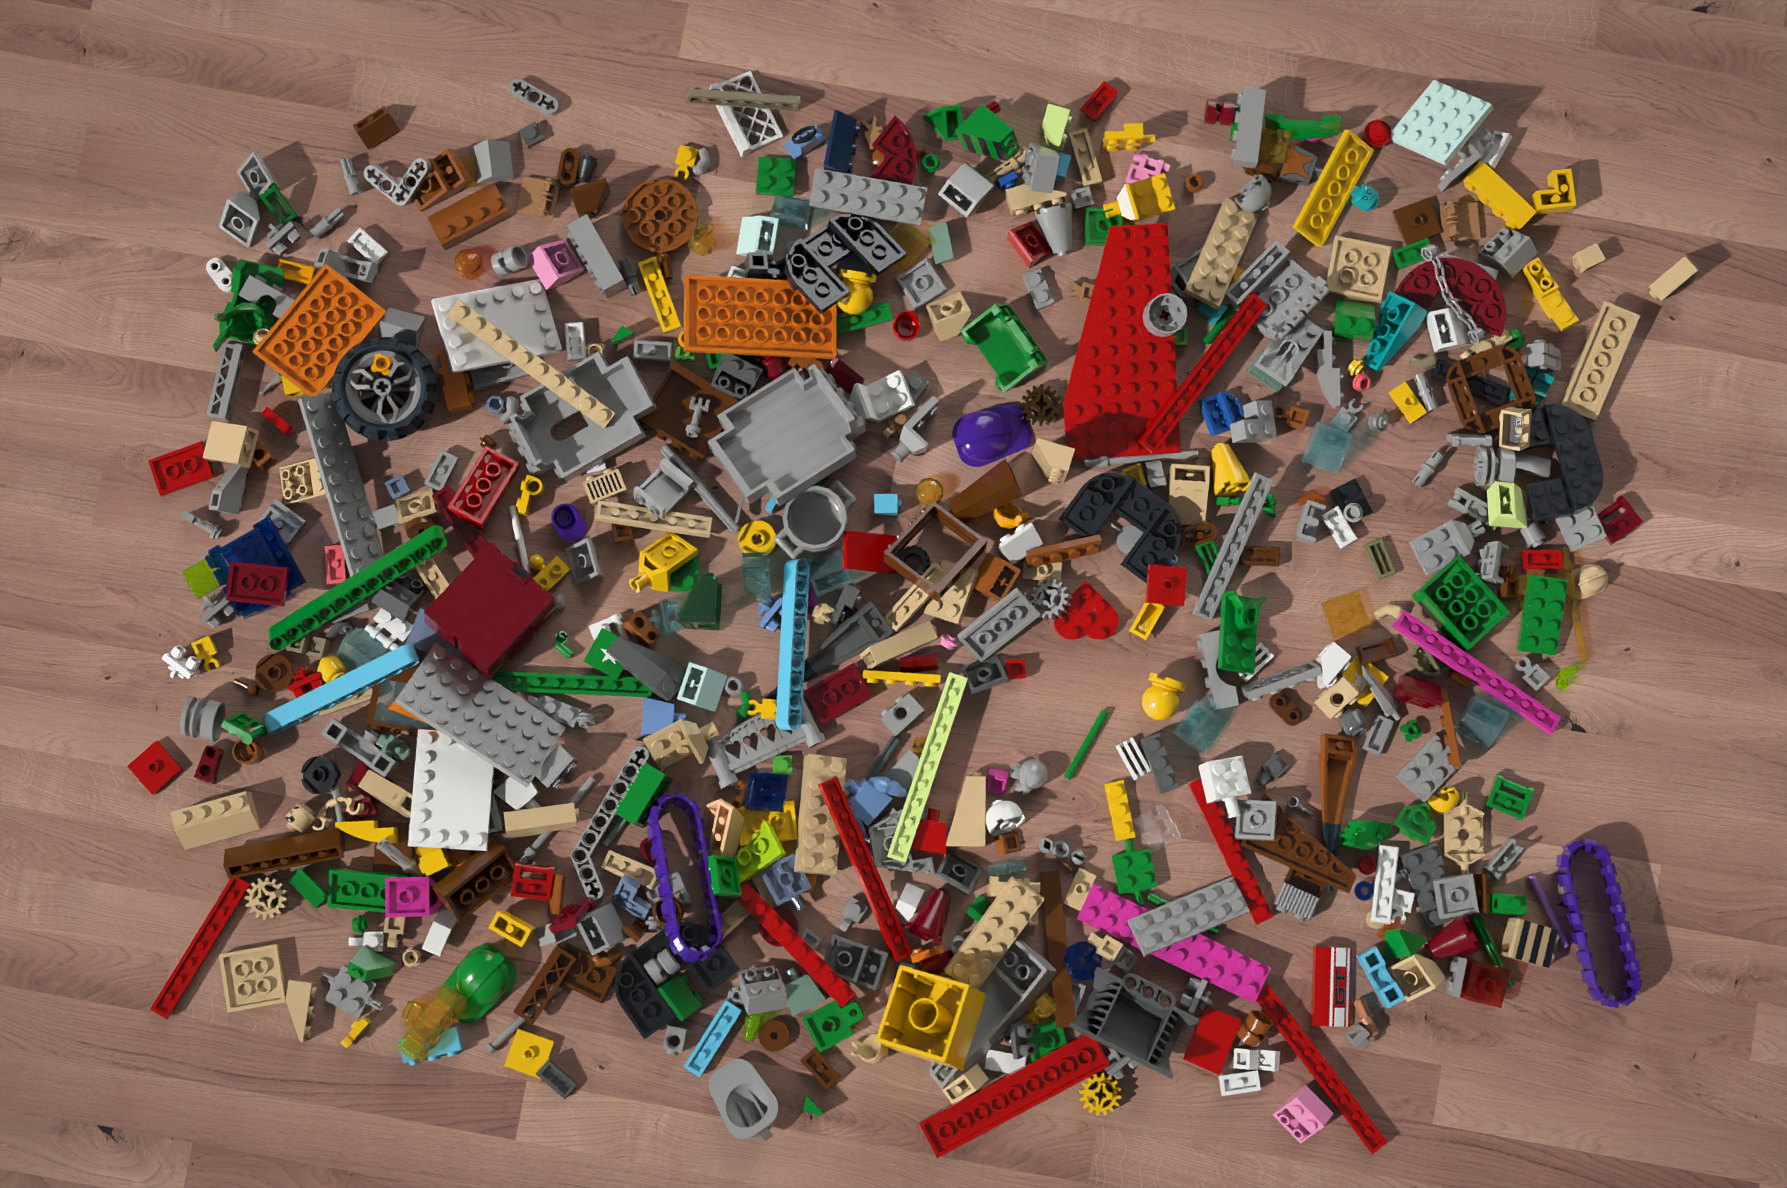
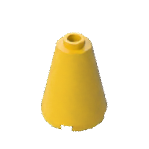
M1223 442L1216 444L1212 449L1215 495L1218 497L1236 496V491L1242 490V493L1247 491L1251 479L1229 444Z

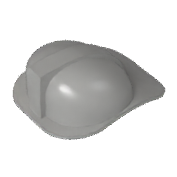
M734 1059L715 1071L709 1079V1091L728 1131L734 1137L743 1140L761 1136L766 1141L774 1136L770 1128L773 1127L779 1111L778 1101L755 1068L746 1060Z

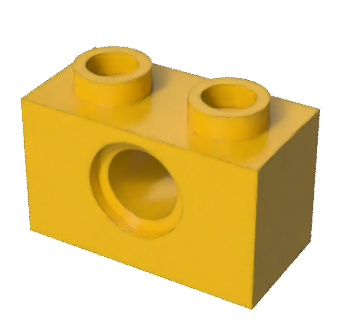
M501 909L497 911L489 929L524 947L528 944L536 927Z

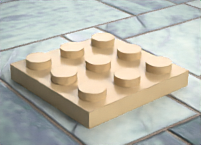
M1335 236L1326 278L1328 289L1330 290L1329 293L1380 303L1391 246Z
M278 944L219 954L227 1013L286 1002V991Z

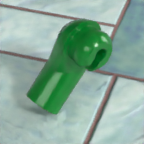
M749 691L740 693L743 704L736 711V717L740 720L748 718V711H752L754 705L749 704V701L752 700Z

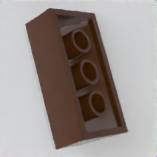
M492 839L488 842L487 851H477L432 888L442 904L461 923L512 882L514 862L507 849Z

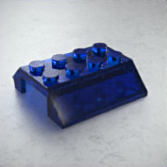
M270 516L252 525L253 530L223 547L217 545L208 550L209 555L204 557L210 569H217L213 572V575L220 586L226 585L222 588L225 596L227 593L230 562L290 568L286 599L298 592L307 583ZM235 602L231 605L237 618L243 616L244 619L261 614L273 607L272 605Z

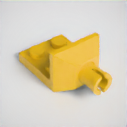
M1165 173L1126 184L1117 196V200L1103 204L1104 211L1113 208L1112 211L1105 213L1107 219L1116 215H1122V217L1134 222L1175 210Z
M666 533L640 551L639 574L629 580L631 588L636 592H640L646 586L653 590L671 591L670 574L697 556L698 549L675 533Z

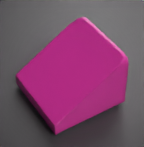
M990 768L986 791L1004 795L1008 772Z

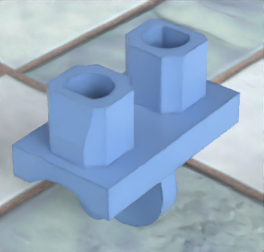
M781 597L771 609L769 607L773 604V601L770 599L765 604L761 601L758 603L761 607L757 613L762 617L765 612H768L759 622V626L773 633L780 626L773 617L777 613L782 616Z

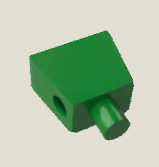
M1491 893V913L1526 915L1527 896Z

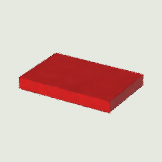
M203 441L148 460L161 497L216 477L211 461L203 458L205 450Z
M844 531L843 569L896 574V570L884 562V551L888 548L889 544H893L896 541V535Z
M1205 1005L1183 1060L1220 1075L1242 1021Z

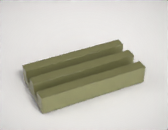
M1383 538L1363 545L1377 580L1397 573ZM1378 543L1382 549L1386 562L1389 566L1390 572H1387L1385 564L1382 560V557L1376 545ZM1370 546L1373 547V550L1383 572L1382 575L1373 556Z

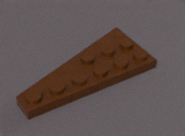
M1264 793L1260 801L1273 800ZM1277 805L1275 841L1242 840L1240 845L1347 894L1350 893L1357 877L1279 805Z

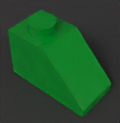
M360 946L349 963L347 973L353 978L364 982L389 977L393 974L396 962Z

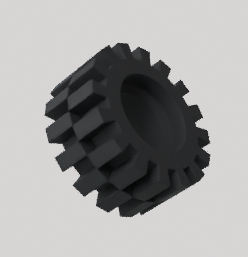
M915 545L907 546L897 555V558L903 563L911 556L919 558L921 565L914 571L922 576L930 567V557L921 547H916Z

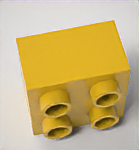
M900 965L875 1041L893 1050L963 1071L986 994L968 984Z

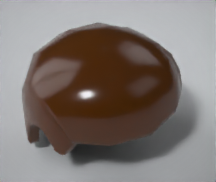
M673 897V902L677 909L675 911L677 923H679L683 919L685 911L683 904ZM662 898L656 901L652 910L654 920L660 926H664L667 923L666 917L662 916Z

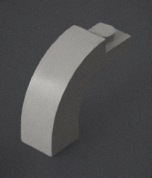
M320 248L314 266L321 269L326 263L345 279L368 285L373 282L378 272V264L374 262L355 260L327 248Z

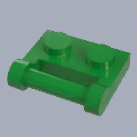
M242 711L225 719L221 726L229 734L241 737L244 744H250L254 742L255 738L268 734L263 722ZM251 728L256 729V730H254V731H252V732L248 731V730H250Z
M1497 773L1485 806L1523 820L1534 788L1531 786L1526 787L1503 778V775ZM1500 785L1524 794L1523 799L1499 790Z

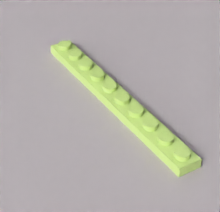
M949 672L887 855L889 858L906 863L968 678Z

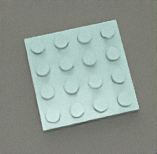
M1433 80L1391 131L1390 141L1447 166L1494 108L1492 104Z

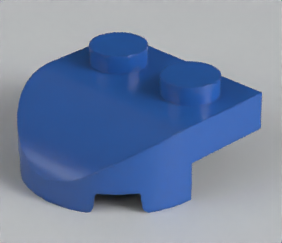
M1220 392L1217 395L1198 401L1211 437L1230 431V424L1241 421V417L1244 415L1242 403L1237 397L1234 398L1229 395V392Z

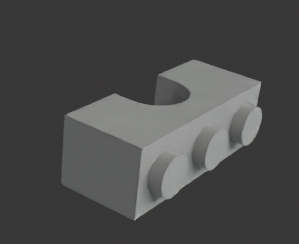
M257 274L255 277L249 275L239 296L257 305L261 303L264 297L272 296L276 301L273 315L281 318L297 296L291 293L289 296L282 293L284 289L275 284L272 286L266 284L267 280Z

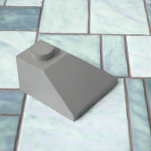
M242 190L228 198L218 226L247 248L251 247L260 221L256 200Z

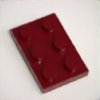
M230 562L226 600L285 607L290 568Z
M854 663L804 691L822 725L873 697Z

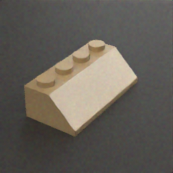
M1037 438L1032 455L1044 477L1048 478V481L1051 483L1059 484L1060 482L1063 483L1066 478L1075 449Z
M248 791L170 812L174 830L185 850L261 829L252 792Z

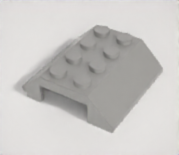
M1275 240L1227 289L1225 296L1235 310L1238 311L1251 293H1255L1267 304V307L1254 322L1253 326L1264 336L1277 341L1279 338L1284 339L1292 331L1291 326L1296 327L1305 318L1304 313L1308 314L1318 304L1317 300L1321 301L1330 290L1325 280L1320 276L1316 279L1290 258V251Z

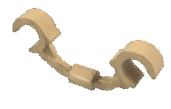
M335 797L329 800L322 810L319 811L318 816H316V818L321 819L322 826L312 825V828L315 831L327 830L330 819L326 818V810L329 807L332 808L345 801L347 812L352 815H360L364 811V804L359 803L355 811L354 804L356 800Z

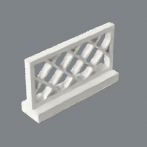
M751 71L720 84L714 83L710 85V89L724 91V87L730 86L736 88L735 90H741L746 93L754 88L755 92L762 94ZM749 78L751 82L750 89L739 86L741 80ZM716 106L741 157L783 138L770 109L754 108L756 112L754 117L743 114L744 107L740 113L733 110L730 106ZM758 110L767 114L766 122L756 119ZM741 118L752 121L749 129L741 126ZM754 122L764 126L762 134L751 130ZM766 127L774 129L777 135L773 137L764 135ZM750 134L760 137L757 144L751 146L748 140Z

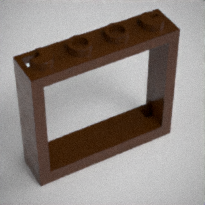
M933 501L929 506L922 509L921 515L917 519L914 518L910 522L905 532L901 531L893 544L888 545V548L884 551V562L938 602L985 552L987 540ZM933 517L972 546L936 586L896 557Z

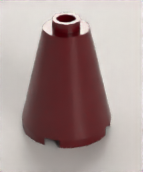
M943 888L934 889L907 922L905 928H910L909 932L924 941L932 939L934 940L933 944L939 945L942 941L951 902L949 892Z

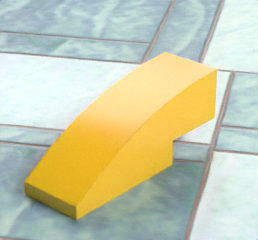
M1144 602L1129 631L1147 640L1165 605Z
M378 821L335 822L337 828L357 838L372 842H379L381 839L386 838L390 843H398V828H378Z

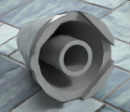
M1071 203L1035 211V216L1053 254L1057 253L1058 257L1068 255V250H1072Z

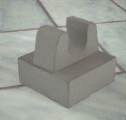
M1359 1024L1344 1037L1356 1048L1360 1045L1366 1049L1371 1044L1366 1039L1370 1033Z

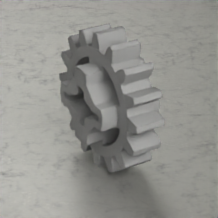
M1047 579L1046 584L1040 582L1041 587H1034L1036 593L1030 595L1034 598L1030 602L1041 614L1039 618L1042 617L1045 621L1049 618L1055 621V616L1062 618L1061 613H1067L1065 607L1071 606L1067 602L1072 599L1068 594L1070 590L1065 587V584L1059 583L1056 579L1053 582Z

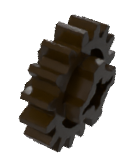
M1043 384L1040 385L1039 389L1034 385L1032 392L1027 389L1026 394L1028 396H1022V400L1025 402L1020 404V407L1025 408L1021 413L1027 414L1025 420L1032 419V425L1039 422L1040 427H1042L1043 422L1049 425L1050 419L1056 421L1055 415H1060V411L1057 408L1062 407V404L1057 403L1061 397H1055L1057 391L1051 392L1050 386L1043 389ZM1038 394L1035 400L1029 401L1032 396ZM1045 394L1048 395L1052 399V401H1049L1045 397ZM1041 398L1043 405H1046L1043 407L1042 412L1038 406ZM1030 410H1033L1037 416L1033 415ZM1053 410L1050 415L1045 417L1047 411Z

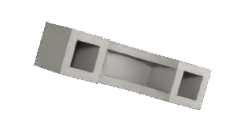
M1220 630L1200 634L1199 639H1197L1198 650H1202L1203 658H1200L1202 669H1206L1207 677H1204L1206 688H1210L1211 693L1208 696L1210 707H1213L1214 711L1239 706L1236 687L1224 683L1216 671Z
M332 718L321 733L325 738L350 752L385 778H390L400 763L398 760L382 753L380 748L368 742L337 719Z

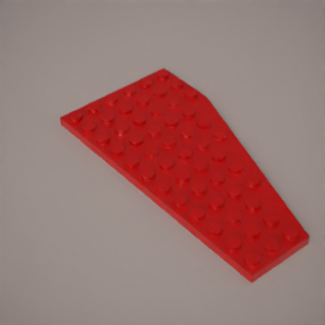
M1168 223L1109 227L1072 372L1063 400L1065 446L1075 449L1072 460L1097 459L1100 456L1111 458L1181 453L1179 422L1154 454L1150 453L1138 442L1177 391L1174 334L1166 337L1155 336L1147 330L1143 322L1144 308L1153 298L1160 294H1172ZM1162 312V314L1159 317L1160 319L1164 318L1165 320L1168 317V315L1163 314Z

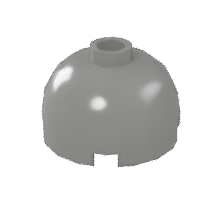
M1261 174L1258 175V179L1255 177L1250 179L1238 191L1242 193L1238 198L1234 197V202L1245 211L1256 212L1259 209L1262 211L1270 204L1269 200L1272 189L1269 182Z

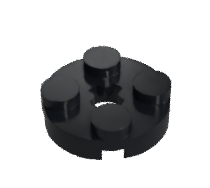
M326 756L309 758L301 770V773H303L302 784L312 794H327L331 792L341 777V771L338 769L337 764ZM318 771L323 772V778H317L319 776Z

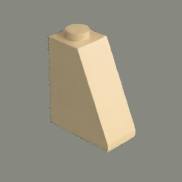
M1685 255L1649 285L1651 290L1648 292L1655 300L1659 298L1662 301L1697 272L1699 268Z

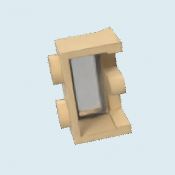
M1515 407L1502 409L1499 415V447L1517 451L1528 448L1530 443L1531 409Z

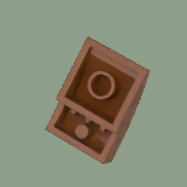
M446 149L434 159H428L431 162L432 169L413 197L420 211H424L442 202L473 182L455 149ZM423 163L422 165H420V166H421L420 170H424V169H425V168L423 167L424 163ZM412 176L408 179V184L411 187H414L416 184V180Z

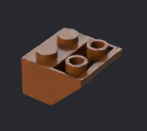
M987 553L978 568L979 573L973 589L998 603L1007 596L1021 570L1007 561Z

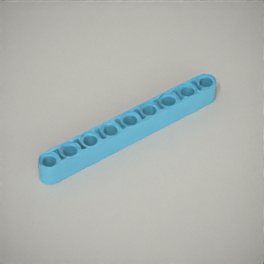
M804 558L788 560L784 566L776 725L781 730H796L801 726L810 573L809 562Z
M412 643L403 645L264 714L262 719L268 734L280 733L420 663V660Z

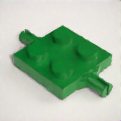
M1130 838V846L1128 839L1124 840L1127 851L1119 855H1113L1112 860L1119 894L1135 893L1136 903L1139 905V897L1141 904L1145 903L1142 892L1150 888H1156L1157 883L1150 849L1134 850L1133 838Z

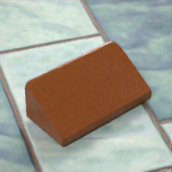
M553 875L550 901L548 900L547 912L549 914L559 915L563 912L565 875Z

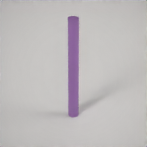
M1535 874L1528 877L1552 928L1558 930L1557 934L1559 935V942L1562 948L1570 946Z

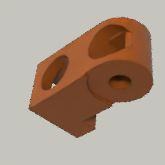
M791 357L787 363L791 369L798 366L806 371L809 377L811 376L808 367L815 364L818 369H824L823 364L815 358Z
M257 440L252 460L265 472L277 459Z
M639 610L633 613L621 625L626 631L629 630L645 648H650L660 638L658 631Z

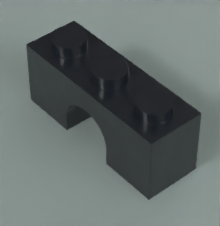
M748 252L744 263L745 278L787 280L785 267L788 254H785L782 260L770 261L767 259V253Z

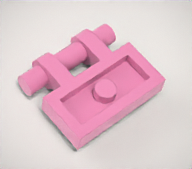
M1135 153L1133 160L1140 163L1139 166L1131 163L1125 183L1131 184L1159 175L1161 170L1168 172L1170 165L1164 163V160H1155L1149 158L1146 154L1140 155ZM1145 164L1155 167V171L1144 168Z

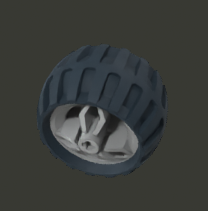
M376 337L358 343L341 358L333 375L332 397L338 414L353 431L369 439L394 441L415 433L430 418L437 401L438 385L432 365L419 349L401 339ZM380 353L383 356L392 357L393 364H391L389 369L390 374L385 375V378H382L378 371L373 372L377 380L368 373L374 364V356ZM399 369L406 373L407 376L396 379L391 383ZM365 376L371 380L374 386L360 385L363 377ZM410 382V387L395 388L396 386ZM360 391H374L362 396L360 395ZM396 392L410 393L407 402L396 396ZM379 395L369 410L363 402L374 399ZM392 398L398 401L403 407L399 409ZM385 400L389 401L394 410L393 413L384 414Z

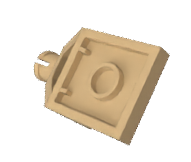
M680 719L645 737L643 741L659 769L663 770L693 753L700 764L704 763L709 748L706 742L720 734L713 721L699 728L696 723Z

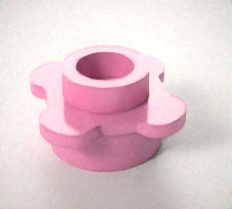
M947 633V635L942 634L940 644L949 650H953L959 643L956 641L957 638Z

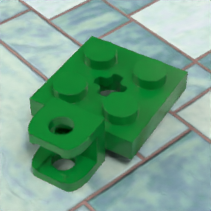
M834 1000L802 1017V1020L819 1053L853 1036L855 1033L851 1025L860 1021L864 1016V1012L857 1001L840 1007ZM851 1009H855L857 1015H852ZM828 1020L829 1023H833L832 1031L823 1029L825 1021Z

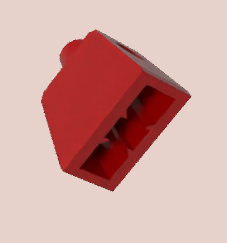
M929 808L927 820L920 819L910 849L946 855V823L938 822L940 810Z

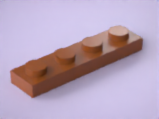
M1094 535L1026 550L1025 563L1027 568H1033L1082 556L1094 555L1101 552L1102 540L1100 535Z
M1442 690L1443 704L1438 708H1442L1443 716H1440L1442 727H1446L1447 732L1443 736L1445 745L1450 748V753H1447L1449 765L1453 764L1454 769H1461L1462 763L1447 690Z

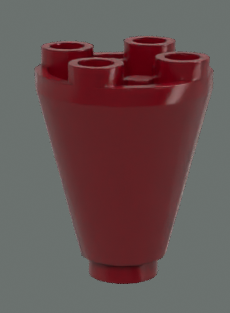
M1466 914L1455 918L1429 939L1427 944H1424L1430 959L1474 953L1482 949L1478 938L1474 934L1475 930Z

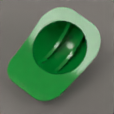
M492 945L477 946L464 957L441 986L439 993L440 1002L460 1022L465 1024L473 1023L512 989L517 977L516 968L496 947Z

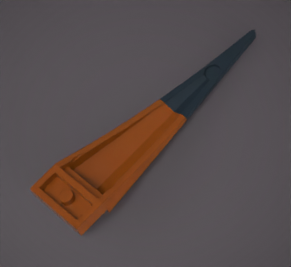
M1320 734V754H1318L1324 847L1336 857L1344 808L1357 758V738ZM1327 885V891L1331 892L1333 887Z

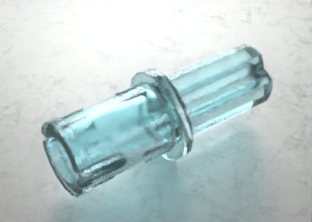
M1025 860L1016 862L1005 861V863L988 865V876L1005 874L1009 876V874L1025 873Z

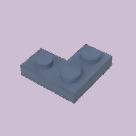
M624 874L611 902L644 921L652 905L636 896L641 884Z

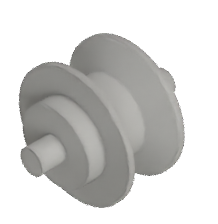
M1372 413L1368 420L1369 428L1372 431H1385L1389 423L1387 415L1385 413Z

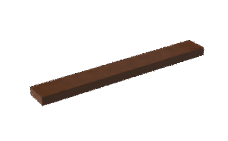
M1059 870L1040 872L1042 896L1044 897L1043 905L1049 961L1058 971L1051 979L1057 1029L1068 1028L1069 1024L1075 1019L1060 872Z

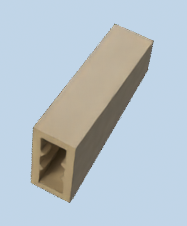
M929 620L869 646L860 656L866 669L871 671L933 642L938 638L937 629Z
M970 773V776L965 778L946 846L985 847L986 776H981V773Z
M574 803L504 812L507 841L576 827V820H580L579 808L575 809Z

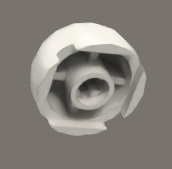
M1001 799L994 801L985 815L986 826L989 833H992L993 836L1008 833L1011 831L1010 827L1014 825L1019 827L1025 821V817L1016 803L1002 801Z

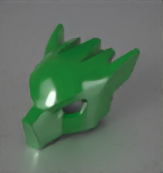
M1350 820L1347 822L1348 826L1343 827L1344 831L1340 832L1338 846L1346 845L1362 850L1374 849L1383 839L1391 838V823H1381L1372 820V822Z

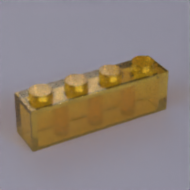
M444 984L395 1048L417 1065L420 1061L423 1062L427 1058L430 1048L440 1041V1035L443 1031L451 1027L457 1013L460 1014L464 1010L467 1000L451 987Z

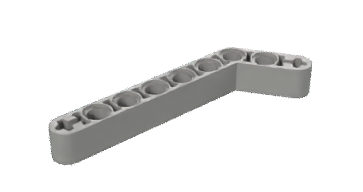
M638 746L632 751L571 853V858L587 897L593 900L603 898L605 888L592 855L617 815L615 813L617 809L609 811L606 804L609 800H614L617 805L620 799H624L626 796V791L623 794L617 792L618 784L624 783L627 789L631 782L634 783L637 775L628 777L626 771L629 767L633 766L637 773L640 767L631 762L632 760H638V751L642 752L644 750V755H646L645 759L641 758L638 763L643 766L645 763L648 764L651 753L643 746ZM601 816L606 819L604 827H598L596 824L597 819ZM590 833L596 836V841L593 844H589L586 840L587 835ZM579 850H583L586 853L583 861H579L576 857ZM586 868H590L593 871V876L590 879L584 877L583 873ZM597 880V883L593 884L595 888L600 889L598 896L591 894L593 886L592 884L587 885V882Z

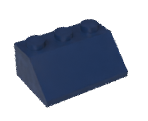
M834 110L824 160V170L848 174L852 172L853 162H850L851 155H855L857 144H854V139L859 137L860 126H857V119L838 110Z

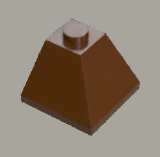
M606 178L569 189L579 218L587 214L590 220L600 213L611 192Z

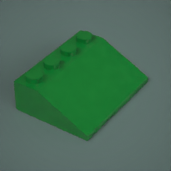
M1459 555L1454 557L1411 595L1447 637L1463 651L1473 647L1510 613Z

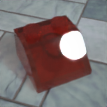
M1466 958L1467 963L1460 997L1468 1001L1501 1008L1511 970Z

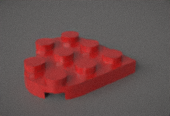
M1085 581L1071 595L1072 599L1067 601L1071 604V606L1065 607L1067 613L1062 612V618L1055 616V621H1053L1055 631L1064 639L1076 640L1086 635L1093 640H1105L1116 631L1119 618L1114 608Z

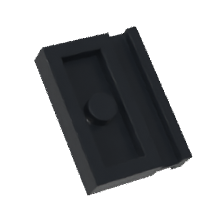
M1356 478L1330 490L1336 505L1343 515L1345 507L1351 503L1359 504L1362 507V518L1373 512Z

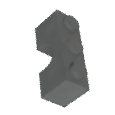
M1160 733L1139 740L1144 756L1149 762L1158 795L1178 789L1179 786Z

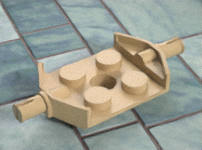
M1459 792L1460 803H1458V806L1450 812L1444 813V856L1459 863L1461 875L1469 873L1470 864L1485 856L1483 850V815L1485 813L1469 805L1468 792ZM1461 829H1465L1468 833V837L1465 840H1461L1458 837V832Z

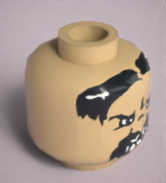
M305 803L296 804L286 814L288 821L286 825L293 832L296 830L304 832L314 822L315 812Z

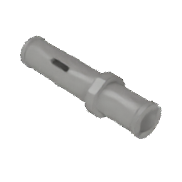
M386 838L379 841L377 849L400 865L405 873H410L413 877H427L426 873L423 874L419 865L416 864V860L407 857L387 841Z

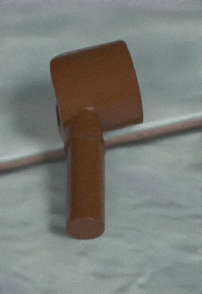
M236 678L234 679L235 684L247 688V695L258 696V686L244 683Z

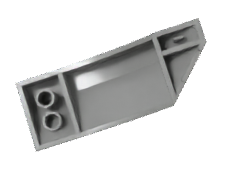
M1016 938L979 988V991L986 994V998L963 1071L931 1061V1067H929L931 1078L942 1089H945L976 1063L1010 1029L1009 1025L1019 1020L1058 971L1045 958L1019 938Z

